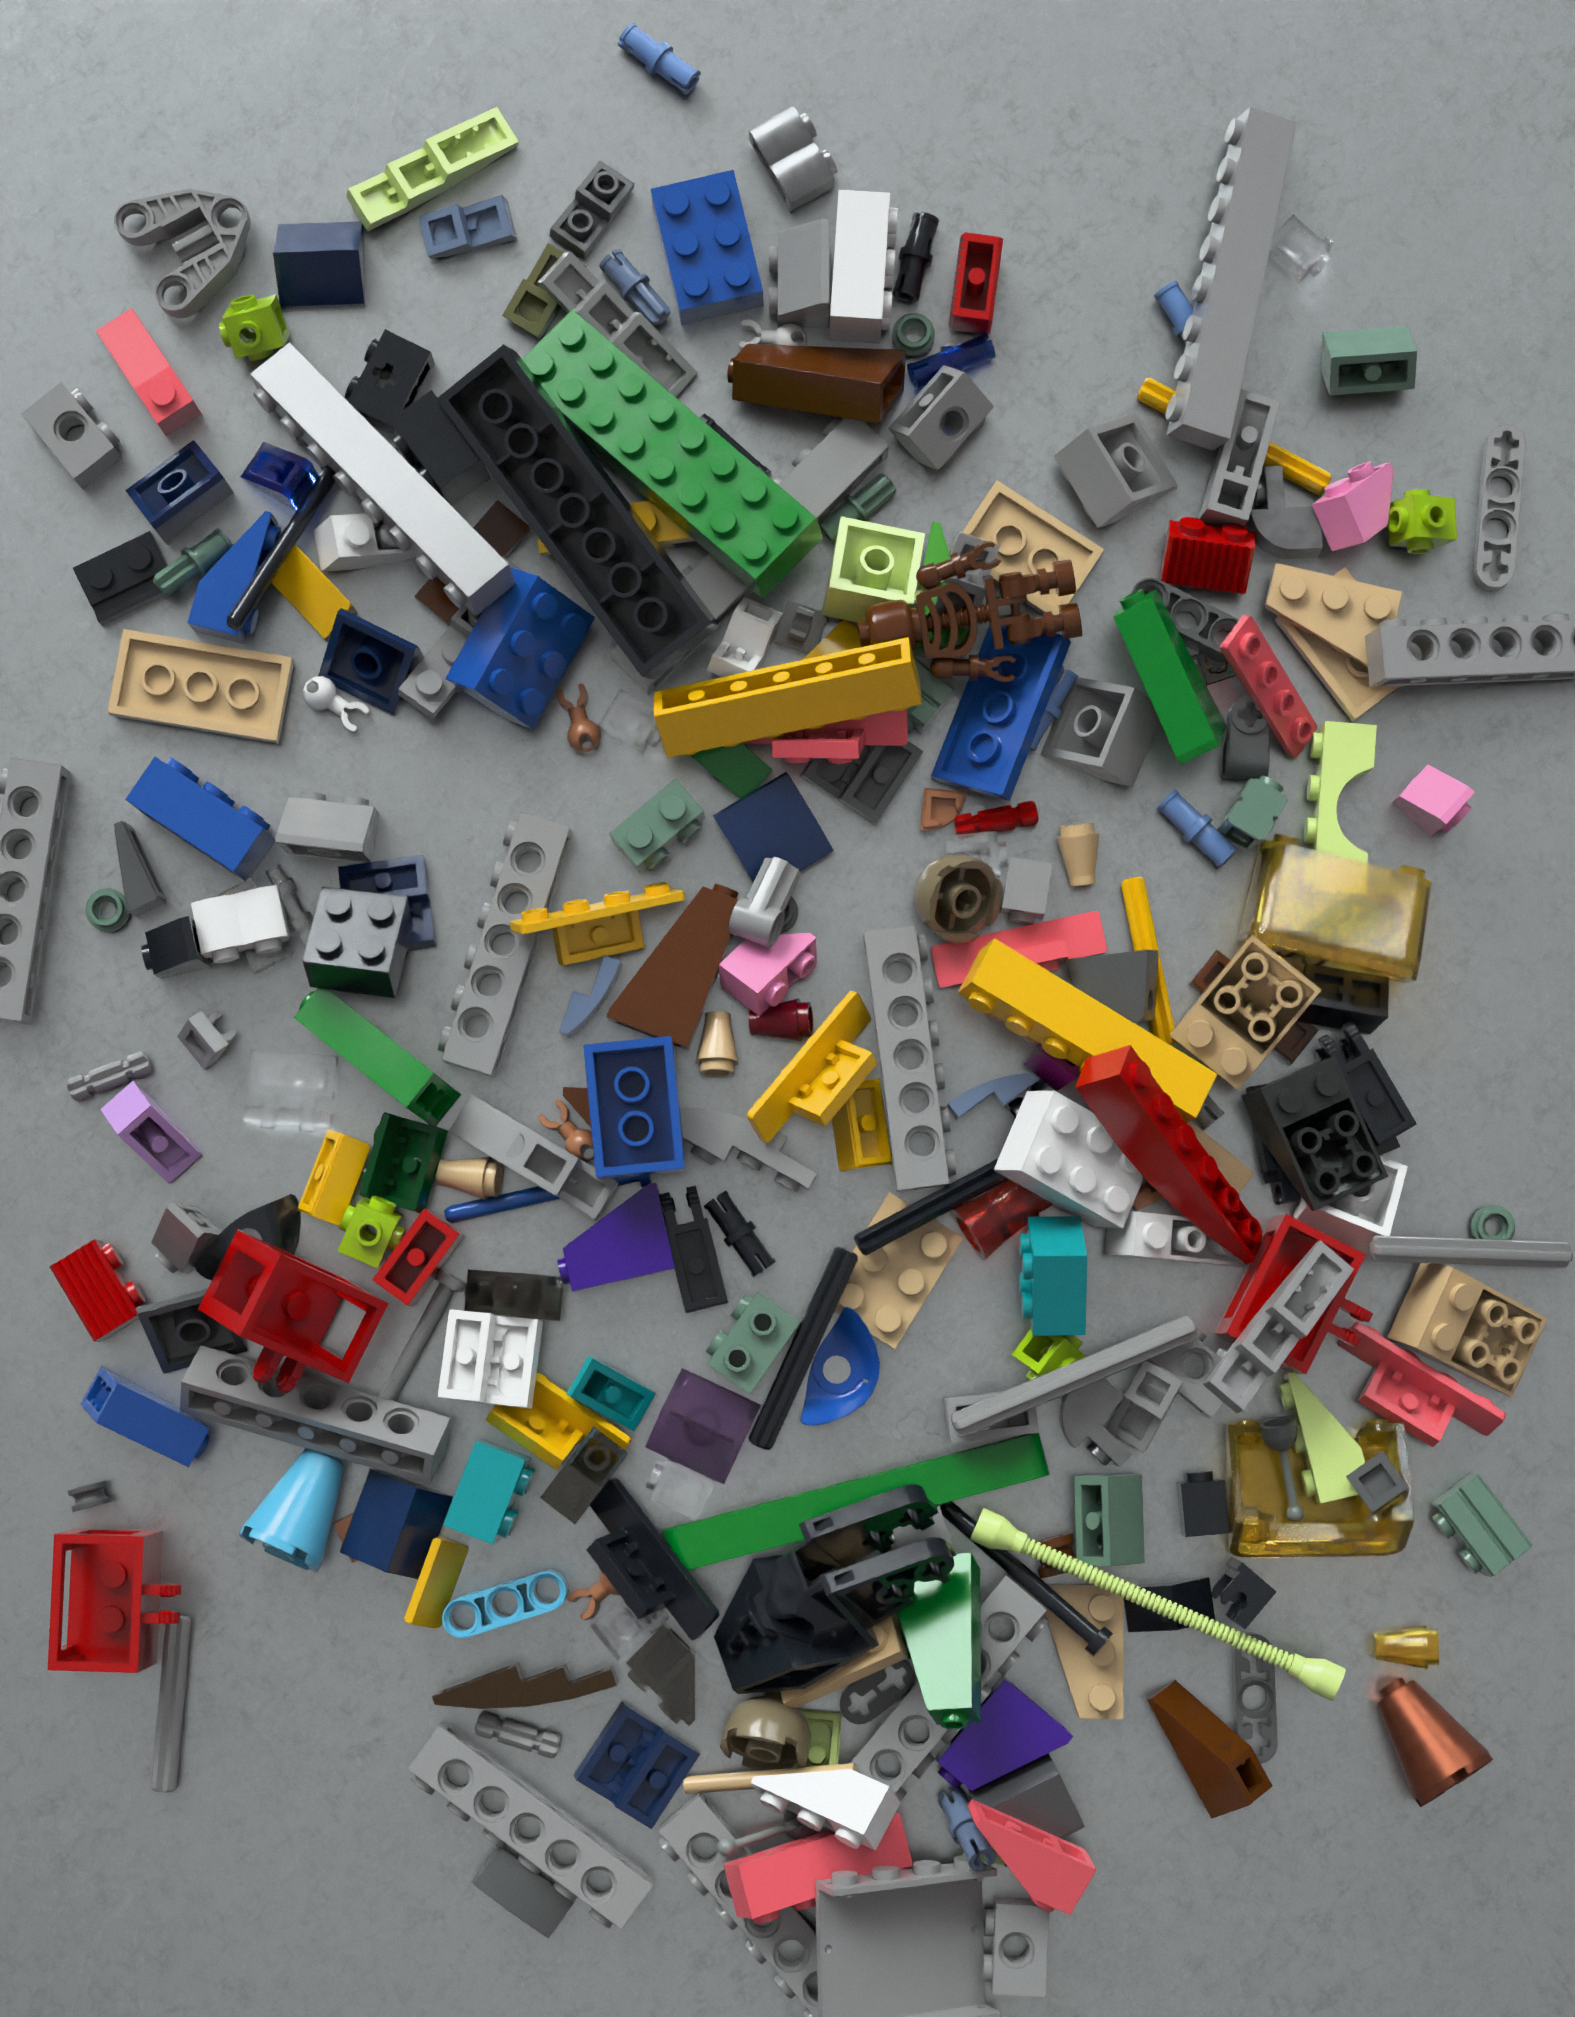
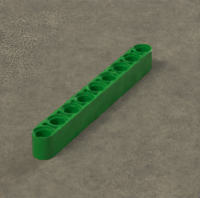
M1024 1434L677 1525L661 1531L664 1540L687 1570L802 1541L804 1537L799 1524L803 1521L904 1485L916 1484L922 1486L928 1499L935 1505L1038 1479L1050 1475L1040 1434Z

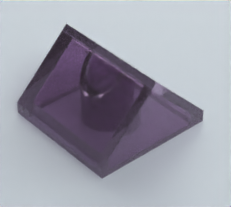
M682 1368L660 1411L645 1448L725 1484L761 1404Z

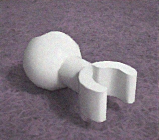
M750 319L741 322L745 331H754L758 336L750 342L740 341L739 347L741 350L746 344L806 346L807 335L799 325L788 323L783 324L777 330L761 329L757 322ZM804 338L802 344L796 343V340Z
M324 676L313 677L305 683L303 698L311 708L316 710L329 709L341 717V722L348 731L356 732L357 727L349 722L348 715L344 709L349 711L359 710L366 715L369 713V708L365 704L360 702L349 703L337 695L335 684ZM315 683L319 689L315 693H310L307 691V685Z

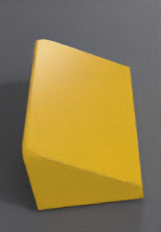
M297 545L292 548L271 581L276 589L325 640L331 635L334 621L340 608L352 614L357 612L350 601Z
M880 1079L864 1080L832 1118L840 1171L892 1164Z
M332 1130L327 1131L299 1203L298 1211L326 1222L340 1225L359 1180L370 1145Z
M438 1536L432 1540L404 1617L406 1619L405 1622L434 1629L442 1625L443 1611L451 1600L468 1553L467 1545L443 1536Z

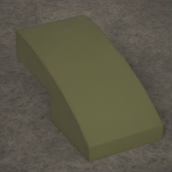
M547 243L527 280L523 279L502 315L538 338L542 336L562 308L537 283L564 254L563 251Z

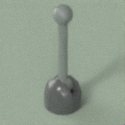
M1291 1416L1269 1418L1260 1423L1262 1438L1268 1448L1279 1452L1289 1502L1286 1515L1290 1521L1299 1522L1304 1517V1510L1297 1502L1287 1451L1297 1439L1295 1418Z
M787 1810L782 1821L783 1824L733 1841L728 1838L722 1839L718 1844V1852L722 1856L728 1857L735 1852V1849L783 1833L797 1840L820 1831L805 1826L797 1819V1814Z

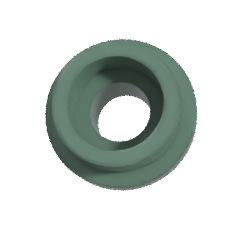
M908 313L896 321L893 327L892 338L898 350L906 351L908 356H919L926 353L933 345L935 330L932 322L926 316L919 313ZM909 330H917L922 337L916 342H911L906 338L905 334Z
M100 889L93 893L87 901V919L98 930L104 932L118 930L129 918L130 913L126 908L125 896L115 889ZM107 903H113L116 908L115 914L110 918H104L101 913L103 906Z
M1496 1205L1485 1206L1474 1214L1471 1221V1233L1474 1239L1512 1240L1515 1233V1222L1512 1215L1505 1208ZM1489 1219H1494L1499 1224V1231L1494 1236L1489 1235L1485 1230V1224Z

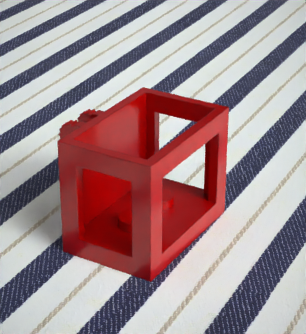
M1288 1214L1272 1217L1262 1236L1254 1262L1248 1264L1214 1334L1234 1343L1290 1272L1316 1242L1321 1240L1354 1270L1308 1335L1299 1339L1280 1368L1290 1373L1307 1374L1326 1334L1357 1348L1361 1338L1353 1331L1341 1328L1332 1322L1339 1309L1358 1321L1370 1322L1373 1313L1345 1299L1366 1254Z
M237 1229L198 1309L239 1336L264 1346L252 1374L255 1381L262 1384L269 1382L283 1356H286L280 1368V1373L277 1374L275 1388L288 1394L297 1385L296 1383L300 1379L306 1365L349 1384L389 1303L333 1272ZM342 1299H345L366 1313L342 1359L321 1346L320 1343Z
M75 1528L54 1534L48 1670L139 1673L157 1664L159 1624L180 1623V1613L174 1610L159 1611L160 1597L181 1595V1584L161 1583L163 1531ZM71 1550L67 1645L61 1647L66 1551Z

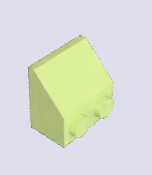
M841 516L821 615L853 622L865 621V611L869 605L899 599L907 601L910 609L913 608L914 593L917 587L916 573L920 568L925 533Z

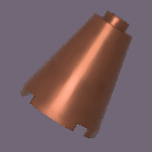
M1401 1677L1380 1691L1384 1699L1377 1705L1413 1798L1420 1807L1464 1781L1493 1760L1489 1751L1415 1680L1406 1684Z

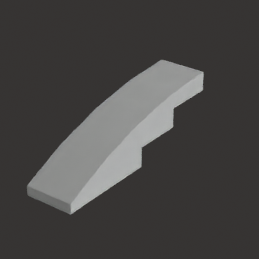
M571 251L564 252L537 282L567 313L574 310L673 396L677 397L698 373L640 312H634L606 282H599Z
M1321 1240L1316 1242L1257 1312L1203 1385L1235 1413L1244 1411L1267 1377L1276 1373L1299 1339L1308 1335L1354 1268Z

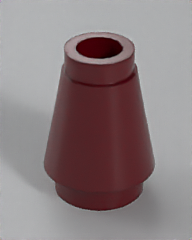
M799 998L782 1002L774 1007L770 1006L760 1016L751 1010L749 1011V1030L751 1036L759 1035L762 1037L802 1041L803 1037H811L813 1035V1011L810 1002H801Z

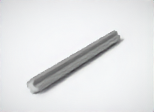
M1190 1316L1175 1319L953 1412L951 1415L952 1425L959 1437L971 1435L1190 1343L1198 1338L1196 1325Z

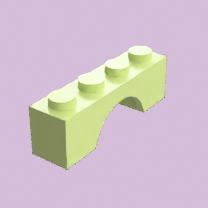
M1325 721L1319 727L1318 733L1313 732L1310 742V758H1317L1316 775H1309L1307 785V800L1314 801L1313 818H1306L1304 828V843L1311 844L1310 860L1303 861L1301 871V885L1308 886L1307 898L1342 900L1350 895H1360L1363 897L1366 895L1368 853L1354 846L1341 831L1337 820V801L1343 787L1348 782L1367 775L1374 768L1377 725Z

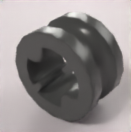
M107 1481L68 1490V1496H72L75 1499V1504L71 1507L72 1512L112 1502L111 1497L106 1496L104 1493V1488L108 1486Z

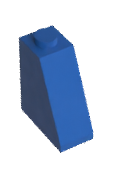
M103 1366L100 1367L81 1402V1406L97 1424L187 1467L190 1466L194 1458L198 1459L204 1453L209 1442V1435L207 1433L210 1428L200 1418L180 1412V1407Z

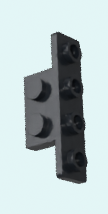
M618 1478L609 1480L592 1500L590 1507L610 1534L595 1539L588 1547L587 1552L638 1620L667 1608L692 1641L700 1638L719 1617L718 1609Z

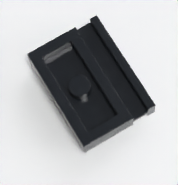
M148 531L73 567V570L95 612L98 622L103 626L164 597L155 586L153 580L154 576L168 565L153 534Z

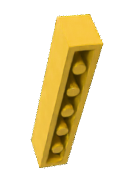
M909 637L654 691V719L667 758L679 755L690 756L699 751L717 747H733L741 742L765 737L775 738L784 733L802 729H818L826 724L860 720L869 715L892 710H906L911 706L922 704L920 679Z
M995 938L979 951L958 991V994L968 999V1004L975 1010L985 1014H993L1003 1020L1005 1026L1010 1031L1020 1036L1031 1037L1041 1043L1042 1048L1049 1055L1059 1059H1067L1079 1066L1080 1072L1086 1058L1131 1045L1140 1059L1149 1066L1152 1076L1164 1093L1171 1097L1174 1107L1186 1124L1197 1117L1217 1076V1073Z

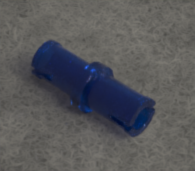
M984 332L980 336L955 346L946 344L940 348L941 352L907 364L910 380L914 382L916 390L925 386L943 365L962 371L986 360L994 359L996 357L992 341L988 340V334Z

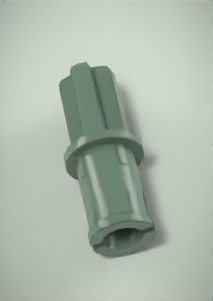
M883 473L878 474L853 496L847 494L845 496L846 502L822 522L818 523L821 532L835 545L841 516L869 522L868 516L896 493L895 485L888 476Z
M217 528L197 545L190 549L186 547L182 549L181 557L154 576L153 582L164 596H170L194 577H204L206 575L205 571L220 560L233 544L227 535Z

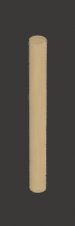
M855 1763L695 1775L686 1776L683 1781V1787L686 1794L755 1789L751 1781L756 1776L850 1769L858 1771Z

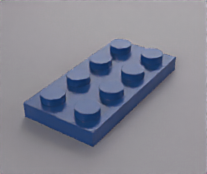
M989 625L978 653L979 659L993 658V656L998 654L1013 656L1016 659L1014 663L1008 660L1002 661L998 667H992V669H997L1001 675L1012 673L1015 679L1009 682H1001L984 676H979L978 681H969L968 679L931 777L938 782L1010 801L1071 641L1064 639V635L1056 634V637L1046 638V634H1043L1042 636L1031 638L1032 641L1029 643L1010 645L1007 638L1006 625L1001 626L1004 648L995 650Z

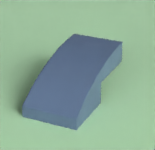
M503 195L463 208L458 204H454L418 216L427 254L431 259L472 252L517 239L508 201Z
M604 955L590 996L573 991L559 1030L562 1036L571 1038L598 1012L617 981L623 966L621 961Z
M1022 1073L991 1080L963 1093L948 1103L947 1107L956 1120L990 1095L1003 1108L1034 1085L1039 1079L1034 1073Z

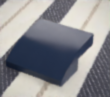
M787 772L712 815L752 883L765 858H781L801 871L834 851Z
M424 855L338 867L340 889L408 898L413 928L407 951L436 947Z
M621 1701L573 1776L576 1781L611 1801L617 1809L652 1829L700 1753L639 1711Z

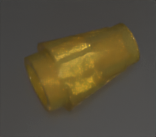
M1427 1625L1385 1632V1634H1376V1660H1385V1662L1427 1670L1428 1665H1439L1438 1629H1427Z

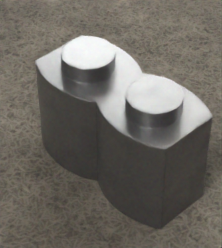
M794 106L749 130V141L789 211L833 189L835 183L833 175L838 172L830 153L827 150L820 152L814 143L813 138L817 136L812 121L806 113L800 116Z

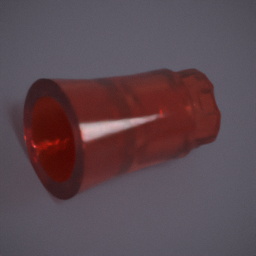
M1009 1179L982 1196L952 1209L951 1212L968 1243L983 1260H986L1005 1241L1028 1225V1217H1040L1039 1213L1049 1208L1052 1203Z

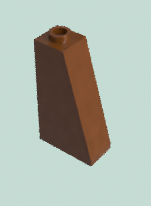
M746 344L738 355L730 360L727 380L728 383L732 384V400L880 424L904 391L906 351L896 349Z
M714 884L713 889L703 886L609 1008L606 1016L608 1021L653 1038L672 1036L675 1046L689 1051L719 974V964L724 960L733 934L729 932V921L738 901L737 896L739 893L719 884Z

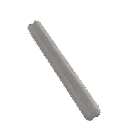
M1374 1236L1368 1246L1370 1257L1375 1262L1565 1268L1573 1259L1570 1244L1567 1242Z

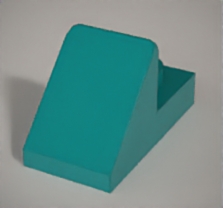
M588 1356L567 1395L628 1429L635 1431L656 1393L614 1370L604 1362Z

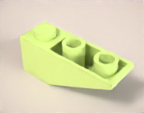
M1295 1372L1283 1375L1285 1384L1279 1385V1391L1285 1411L1292 1409L1295 1418L1297 1439L1293 1447L1296 1454L1303 1452L1307 1470L1301 1471V1478L1307 1497L1314 1496L1316 1504L1359 1495L1346 1476L1365 1463L1362 1448Z

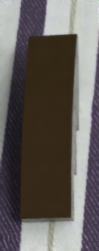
M517 1662L438 1691L432 1698L435 1705L477 1709L529 1707L585 1696L618 1685L619 1680L613 1665L572 1680L566 1664L524 1678L520 1664Z

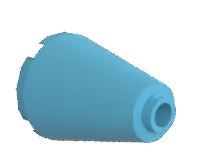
M305 1448L244 1523L239 1536L252 1545L255 1539L263 1542L262 1546L265 1548V1552L302 1569L308 1570L310 1567L314 1572L318 1573L323 1562L345 1466L338 1461V1457Z

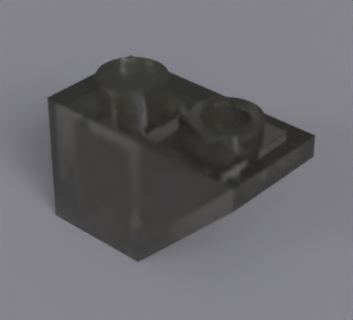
M468 1269L464 1311L491 1313L497 1316L560 1321L564 1280L557 1276Z
M593 1427L540 1498L573 1524L578 1523L629 1453L597 1428Z
M664 1622L627 1660L626 1664L631 1668L627 1675L643 1692L646 1693L651 1688L663 1700L658 1706L675 1724H678L682 1719L690 1726L696 1718V1652Z

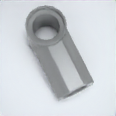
M778 857L765 858L747 897H741L732 911L729 921L730 934L769 948L773 947L779 938L784 924V910L800 878L799 869Z

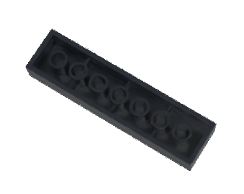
M503 344L436 398L642 677L654 679L720 627V624L516 351Z

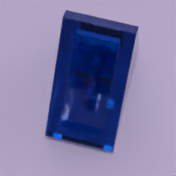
M262 442L240 477L296 512L319 475L313 464L305 457Z

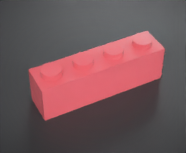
M895 1813L876 1850L860 1844L858 1849L852 1848L839 1841L834 1836L836 1832L828 1829L723 1863L736 1916L753 1919L754 1924H761L779 1918V1910L794 1906L795 1911L816 1906L815 1880L831 1879L832 1872L849 1870L862 1875L872 1873V1868L875 1866L892 1865L899 1867V1870L913 1866L900 1813Z

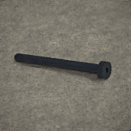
M328 465L321 468L322 472L229 613L227 625L230 628L237 630L243 626L336 482L333 475L336 473Z
M953 1501L943 1503L940 1507L943 1517L970 1539L977 1522ZM973 1542L1086 1641L1088 1645L1085 1650L1092 1657L1099 1652L1113 1635L1105 1626L1101 1630L1096 1628L1009 1550L989 1549Z

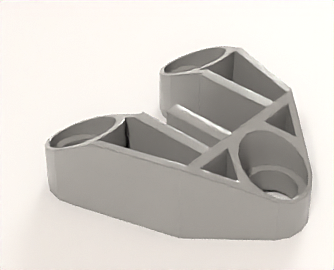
M185 189L123 203L118 207L114 215V224L120 236L131 245L146 246L169 239L183 266L166 274L158 281L155 286V297L159 306L166 314L175 318H187L206 306L237 274L250 230L251 219L246 206L236 197ZM228 208H236L242 214L241 221L233 228H224L218 222L221 214ZM129 215H145L146 225L140 232L130 233L124 229V220ZM172 286L185 287L187 297L184 302L176 306L165 302L164 293L168 288Z

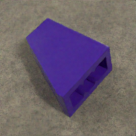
M657 1183L647 1184L563 1248L565 1258L557 1259L563 1285L570 1283L572 1291L576 1292L675 1269Z
M1002 1675L991 1688V1693L981 1703V1722L968 1723V1726L960 1729L948 1745L945 1744L936 1755V1761L942 1766L938 1774L954 1788L959 1789L964 1784L972 1791L1068 1744L1073 1735Z

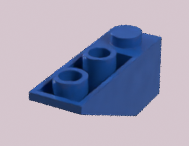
M265 511L199 581L187 622L195 632L244 644L247 633L253 634L258 620V609L254 608L243 626L237 630L227 625V617L281 535V528L277 527L278 522L271 512Z

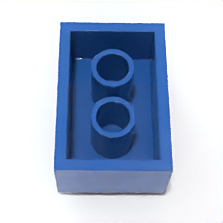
M734 170L650 189L652 206L681 325L763 307V288Z
M510 567L516 584L483 610L445 679L502 718L533 729L595 617L541 577Z
M154 757L125 800L141 813L245 882H248L275 843V839L267 832L271 825L244 805L241 806L239 811L232 808L235 801L210 782L206 781L203 787L199 786L197 782L200 778L174 758L170 757L167 763Z
M672 1036L583 1045L596 1178L601 1180L686 1171Z

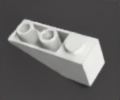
M366 513L333 515L314 530L321 572L363 569L418 557L410 548L405 552L402 551L389 536L388 531L390 528L382 520L376 524Z
M1130 1211L1123 1229L1107 1228L1105 1255L1243 1267V1261L1212 1240L1184 1216Z
M851 1769L756 1776L751 1781V1784L762 1796L759 1801L770 1810L783 1814L785 1809L797 1814V1819L805 1826L816 1831H821L822 1827H826L836 1832L834 1836L839 1841L855 1849H858L860 1844L876 1850L900 1805V1801L889 1786Z

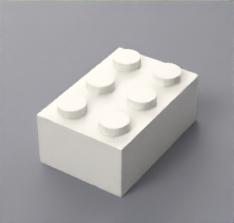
M838 190L830 340L880 343L881 330H890L892 292L884 291V288L892 289L895 250L887 249V247H895L898 208L889 207L890 193Z
M1055 1090L1026 1092L994 1168V1171L1068 1213L1080 1216L1082 1221L1097 1228L1123 1229L1144 1178L1122 1153L1094 1113Z

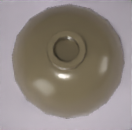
M959 853L942 856L927 865L919 875L916 883L914 903L919 918L935 935L944 940L957 944L973 941L979 937L976 933L985 924L991 926L998 916L1003 895L1001 881L995 877L992 867L977 858Z
M767 1692L763 1696L752 1697L741 1702L732 1710L725 1724L720 1749L730 1759L732 1751L743 1756L742 1765L757 1771L792 1768V1765L796 1763L798 1767H805L810 1748L811 1732L806 1718L798 1708L785 1706L781 1694Z

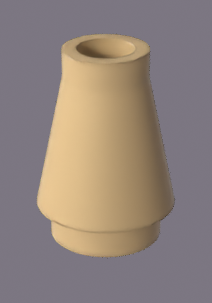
M1094 823L1059 826L1061 837L1056 838L1069 875L1070 886L1095 884L1099 833H1095Z
M711 1011L705 1013V1024L695 1061L697 1065H700L699 1073L703 1076L734 1075V1066L739 1064L731 1027V1014L728 1012Z
M492 1157L440 1160L436 1180L440 1186H447L487 1200L489 1196H499L503 1184L504 1169L503 1164L494 1162Z

